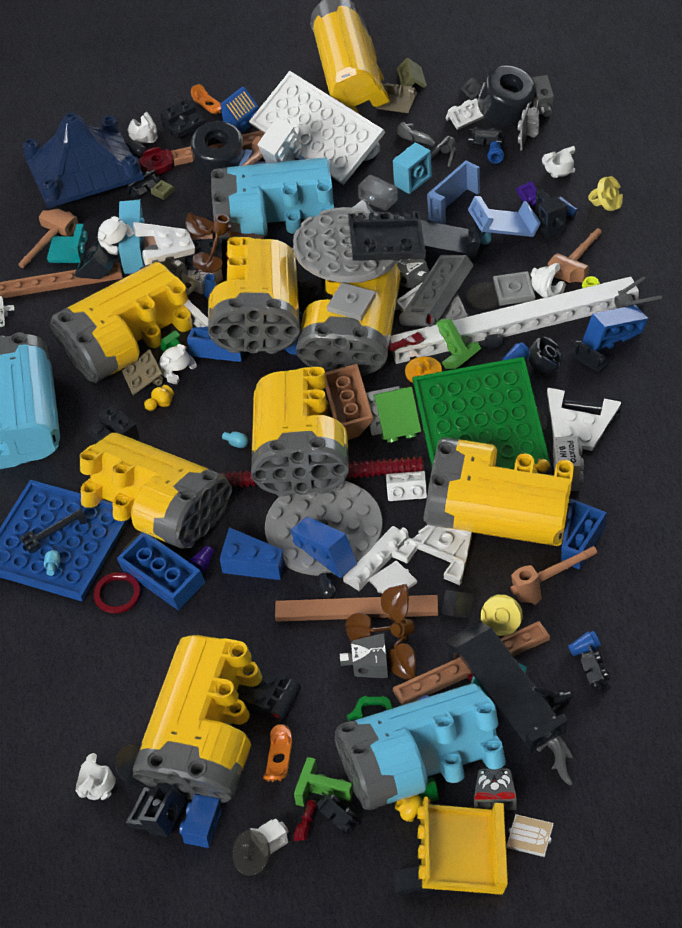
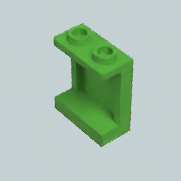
M412 387L373 394L383 440L387 439V442L399 440L398 437L405 435L406 438L417 436L418 432H421Z

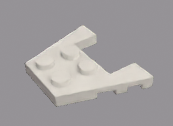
M133 222L135 236H154L159 249L143 250L145 265L152 264L153 260L165 261L166 257L174 256V258L194 254L195 247L187 229Z
M548 388L547 398L549 401L553 437L577 436V442L582 445V449L593 451L608 424H610L615 413L619 410L621 402L604 399L601 415L561 408L565 391Z
M426 525L414 538L407 539L399 549L396 547L392 550V557L408 563L417 549L451 562L444 572V579L460 585L472 540V532Z

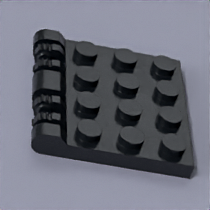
M419 211L412 212V219H410L409 212H405L404 219H399L398 212H394V219H391L390 212H377V219H374V213H369V220H364L362 213H358V220H356L355 213H348L352 261L425 259L426 252Z

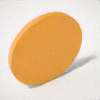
M426 356L412 359L405 368V375L412 383V378L415 376L442 372L441 364L436 359Z

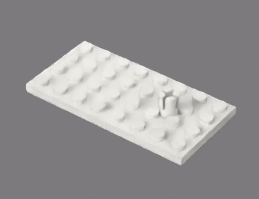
M291 71L288 72L249 121L251 125L266 133L276 117L293 126L302 146L300 156H303L304 159L328 158L331 177L343 185L385 134L382 128Z

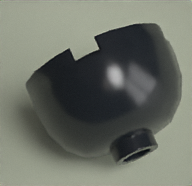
M548 337L536 339L528 352L531 367L543 374H551L560 369L565 364V355L563 352L560 354L558 350L559 345Z

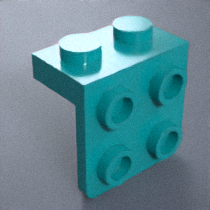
M76 224L73 236H55L52 238L47 256L49 263L80 262L85 252V243L88 239V234L84 230L83 224Z

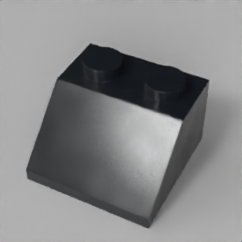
M98 240L83 253L74 276L87 279H101L104 275L108 276L113 270L112 264L115 263L118 256L108 253L104 247H101Z

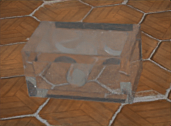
M369 175L358 185L359 199L384 211H387L398 200L397 187L380 178Z

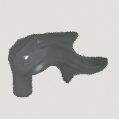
M402 122L398 125L397 134L401 138L431 146L435 145L432 137L423 132L413 130L414 125L412 123L405 124Z
M557 736L537 748L536 750L539 752L546 746L552 749L555 755L552 769L558 770L560 777L565 783L573 785L566 769L567 757L573 758L562 738Z

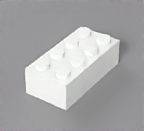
M278 117L275 118L257 144L266 163L294 161L302 153V146L294 127Z

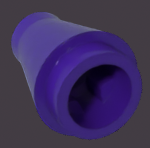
M204 546L200 552L190 559V563L198 568L201 573L206 572L214 550L209 546Z

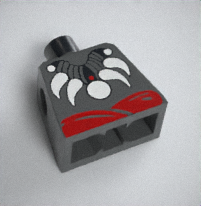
M487 767V769H480L478 771L474 794V808L492 810L494 803H503L504 810H516V793L509 769H489Z

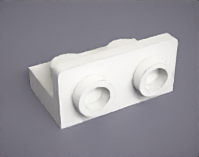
M477 99L467 100L458 107H451L446 115V120L451 119L457 130L485 118L478 108Z
M424 471L386 474L388 501L427 497Z

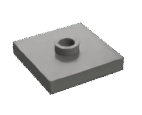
M528 271L493 276L499 305L535 300Z
M341 282L327 305V311L361 321L376 297V293Z

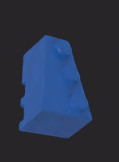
M636 305L592 313L582 342L589 346L591 350L594 349L597 352L605 347L612 348L614 347L613 343L619 340L624 342L643 333L648 318Z
M208 327L192 328L187 337L189 356L241 362L245 355L244 351L231 353L217 346L209 336Z
M570 498L562 543L561 562L595 546L606 528L607 512ZM585 560L573 565L572 567L580 570Z
M308 516L290 530L293 536L292 541L297 547L301 548L339 578L343 577L357 565L345 533Z
M229 528L221 552L220 563L222 573L280 580L284 568V557L282 549Z

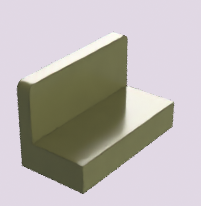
M406 58L397 67L401 85L412 86L414 83H417L423 88L427 86L422 67L414 61Z

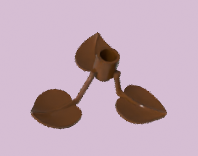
M189 212L186 219V229L191 235L203 237L205 234L210 235L215 231L216 236L211 254L197 253L193 256L192 260L193 265L198 270L206 273L217 272L222 266V260L213 256L219 236H223L227 231L229 238L250 237L263 239V236L234 231L231 233L230 219L224 214L217 215L214 222L196 216Z
M402 584L386 589L381 596L383 611L389 614V619L395 621L392 626L371 628V618L367 614L355 613L348 617L345 627L351 642L372 636L371 632L391 630L394 636L400 637L394 644L395 649L388 651L387 663L395 675L411 680L416 677L415 653L410 645L401 642L407 639L406 636L413 634L415 626L410 619H406L409 593L407 584Z

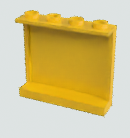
M424 797L422 805H419L417 810V818L421 819V825L418 826V838L421 839V845L418 848V858L422 859V865L419 866L418 877L422 879V888L503 894L508 884L503 803H494L492 810L429 805L428 797Z

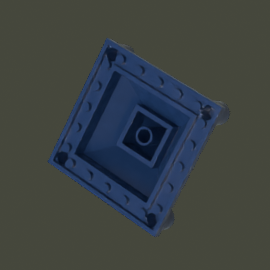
M68 113L58 125L56 134L42 148H40L37 140L28 139L23 144L25 160L47 208L144 179L138 158L131 154L119 131L118 122L115 117H104L101 121V129L88 125L78 114Z

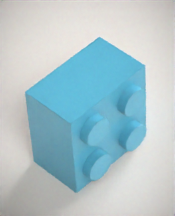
M414 143L399 156L395 157L393 160L394 186L411 194L432 177L431 151Z

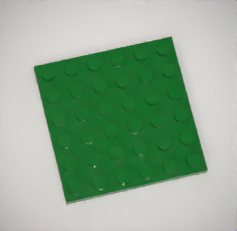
M524 357L412 378L431 466L436 455L439 439L442 437L494 445L497 448L495 467L514 469L516 458L520 454L531 455L535 464H537L539 458L550 462Z

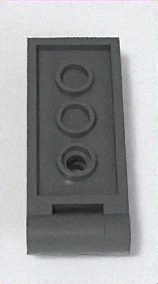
M440 255L406 309L400 314L399 321L401 325L431 327L435 321L439 320L473 267L467 255Z

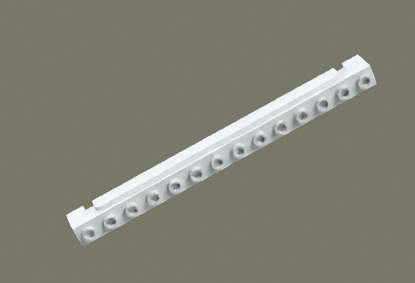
M627 277L453 320V323L464 344L467 342L478 343V341L485 340V337L492 334H500L502 337H507L591 316L592 313L617 309L614 298L618 296V291L625 289L634 281L632 277ZM636 286L626 292L631 294L633 301L638 300L639 290ZM437 325L390 337V343L400 341L402 338L405 339L416 332H419L425 338L420 344L407 345V347H402L392 352L396 364L410 361V357L430 356L449 351L447 343L439 333Z

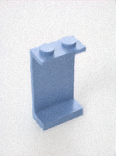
M464 161L427 194L428 220L434 223L445 224L446 208L468 189L476 194L480 193L478 166Z
M475 196L468 209L481 232L533 237L541 224L526 201L523 202L518 212L488 209L480 196Z

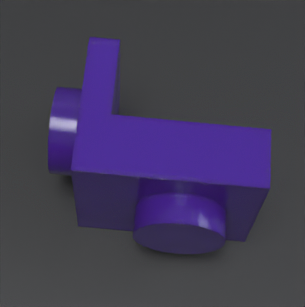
M530 181L517 187L516 191L522 202L526 201L529 206H536L537 189L533 182Z

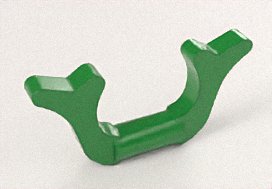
M363 696L358 700L354 711L347 715V720L363 718L361 711L367 705H382L386 708V711L392 709L390 700L384 696Z

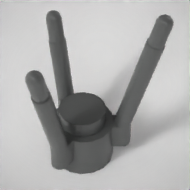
M447 135L436 146V150L431 154V159L440 150L443 153L450 152L448 167H451L454 153L457 150L454 147L456 145L455 139Z
M642 277L625 289L618 291V296H615L614 302L618 309L633 305L642 306L645 302L662 299V296L633 301L631 294L626 292L644 281L645 277Z

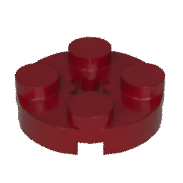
M160 147L146 150L143 153V157H140L142 170L150 172L155 169V176L172 170V153L168 149H165L166 151L161 150Z

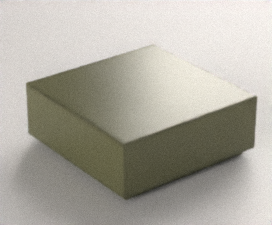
M161 180L151 189V194L165 200L175 189L174 186Z

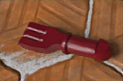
M416 332L405 339L402 338L400 341L390 343L388 350L394 352L399 348L407 347V345H417L422 343L425 338L419 332Z
M315 800L307 802L305 813L302 816L303 821L295 829L294 841L307 839L310 822H312V816L315 808H317Z

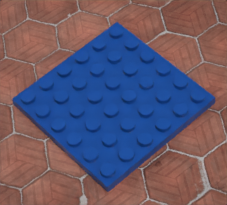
M30 480L0 527V577L83 601L130 518L125 521L115 520L113 518V502L101 500L97 506L86 508L81 504L80 493ZM81 508L87 519L86 524L81 525L77 519L41 540L39 543L42 548L33 553L28 552L20 539L22 535L29 531L36 535ZM55 550L60 554V565L55 570L54 575L49 576L46 574L47 569L44 567V558L48 551Z

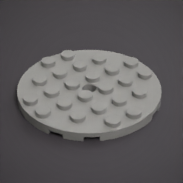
M350 207L327 209L321 211L320 215L310 216L301 223V227L295 231L293 250L296 259L307 271L326 280L340 283L365 282L385 274L398 261H352L348 213H355L356 220H358V213H362L364 220H369V213H365L364 209ZM374 213V219H377V213Z
M347 481L324 494L313 492L305 495L289 494L284 497L279 496L269 509L265 521L267 544L282 549L284 565L296 572L315 576L321 573H331V571L297 547L292 541L293 536L290 531L306 516L323 524L327 523L328 526L345 533L356 562L373 548L382 535V516L377 502L363 488Z

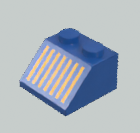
M242 86L221 103L223 122L234 125L241 134L252 126L249 121L259 110V106L245 87Z

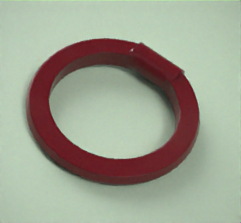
M128 572L108 574L95 587V603L100 609L108 613L125 612L138 602L141 594L140 584ZM114 580H126L134 587V595L128 603L112 607L102 602L100 593L107 583Z

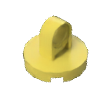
M613 176L603 177L598 183V188L589 194L588 199L594 206L602 205L607 211L619 209L623 200V195H619L618 188H621L620 184Z
M507 595L490 597L484 603L481 610L482 623L491 627L498 636H507L514 633L520 626L523 618L519 603Z

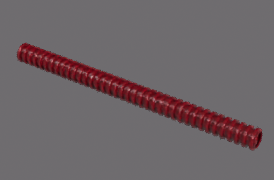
M419 456V458L413 457V459H410V457H407V459L401 458V460H398V458L392 460L390 458L389 461H386V459L380 461L378 459L377 462L365 460L364 463L362 461H359V463L353 461L352 464L349 462L347 477L348 479H351V477L356 479L357 476L369 478L370 475L372 477H375V475L381 477L382 474L386 476V474L424 471L422 456ZM240 470L239 473H236V471L230 473L228 471L227 474L221 472V474L227 477L230 485L234 486V488L238 486L243 488L244 485L246 487L250 485L255 487L257 485L252 478L251 472H248V470H245V472Z

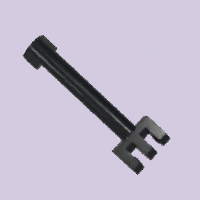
M565 394L562 402V407L600 412L603 404L565 400ZM609 399L621 402L619 410L615 413L613 417L614 420H618L620 417L619 413L621 412L622 401L617 399Z
M80 508L40 533L34 535L32 531H29L22 535L20 539L28 552L33 553L42 548L39 543L41 540L77 519L81 525L87 523V519Z

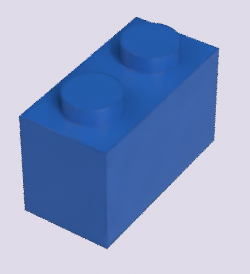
M194 794L192 802H189L187 805L186 820L182 821L180 825V834H182L184 843L206 848L210 847L222 812L219 799Z

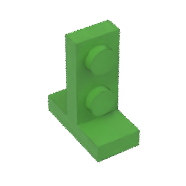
M441 319L436 323L439 333L447 343L448 350L452 353L451 356L442 362L445 369L458 368L481 349L479 343L467 342L464 344L452 319Z
M307 757L294 792L296 805L304 807L309 792L323 795L321 793L324 792L329 796L333 793L339 799L351 802L353 797L352 783L344 779L328 778L323 774L316 775V759Z

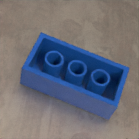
M143 532L117 558L124 572H128V574L135 577L140 584L178 611L205 583L202 573L198 568L152 536Z

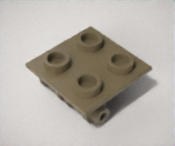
M383 84L390 102L377 109L409 113L417 94L413 86L400 85L399 89L398 84Z
M150 349L141 355L136 362L122 370L133 395L151 382L158 386L163 383L162 372Z

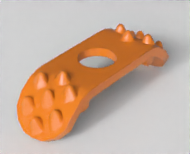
M197 84L191 88V95L195 102L211 113H222L221 103L209 96L202 85ZM207 102H212V103H214V104H213V105H206L205 103H207Z
M279 724L274 726L270 732L271 745L266 773L263 776V779H266L268 782L270 780L274 782L277 779L281 781L283 778H286L288 773L292 734L287 726ZM277 754H284L285 758L282 762L275 763L273 761Z

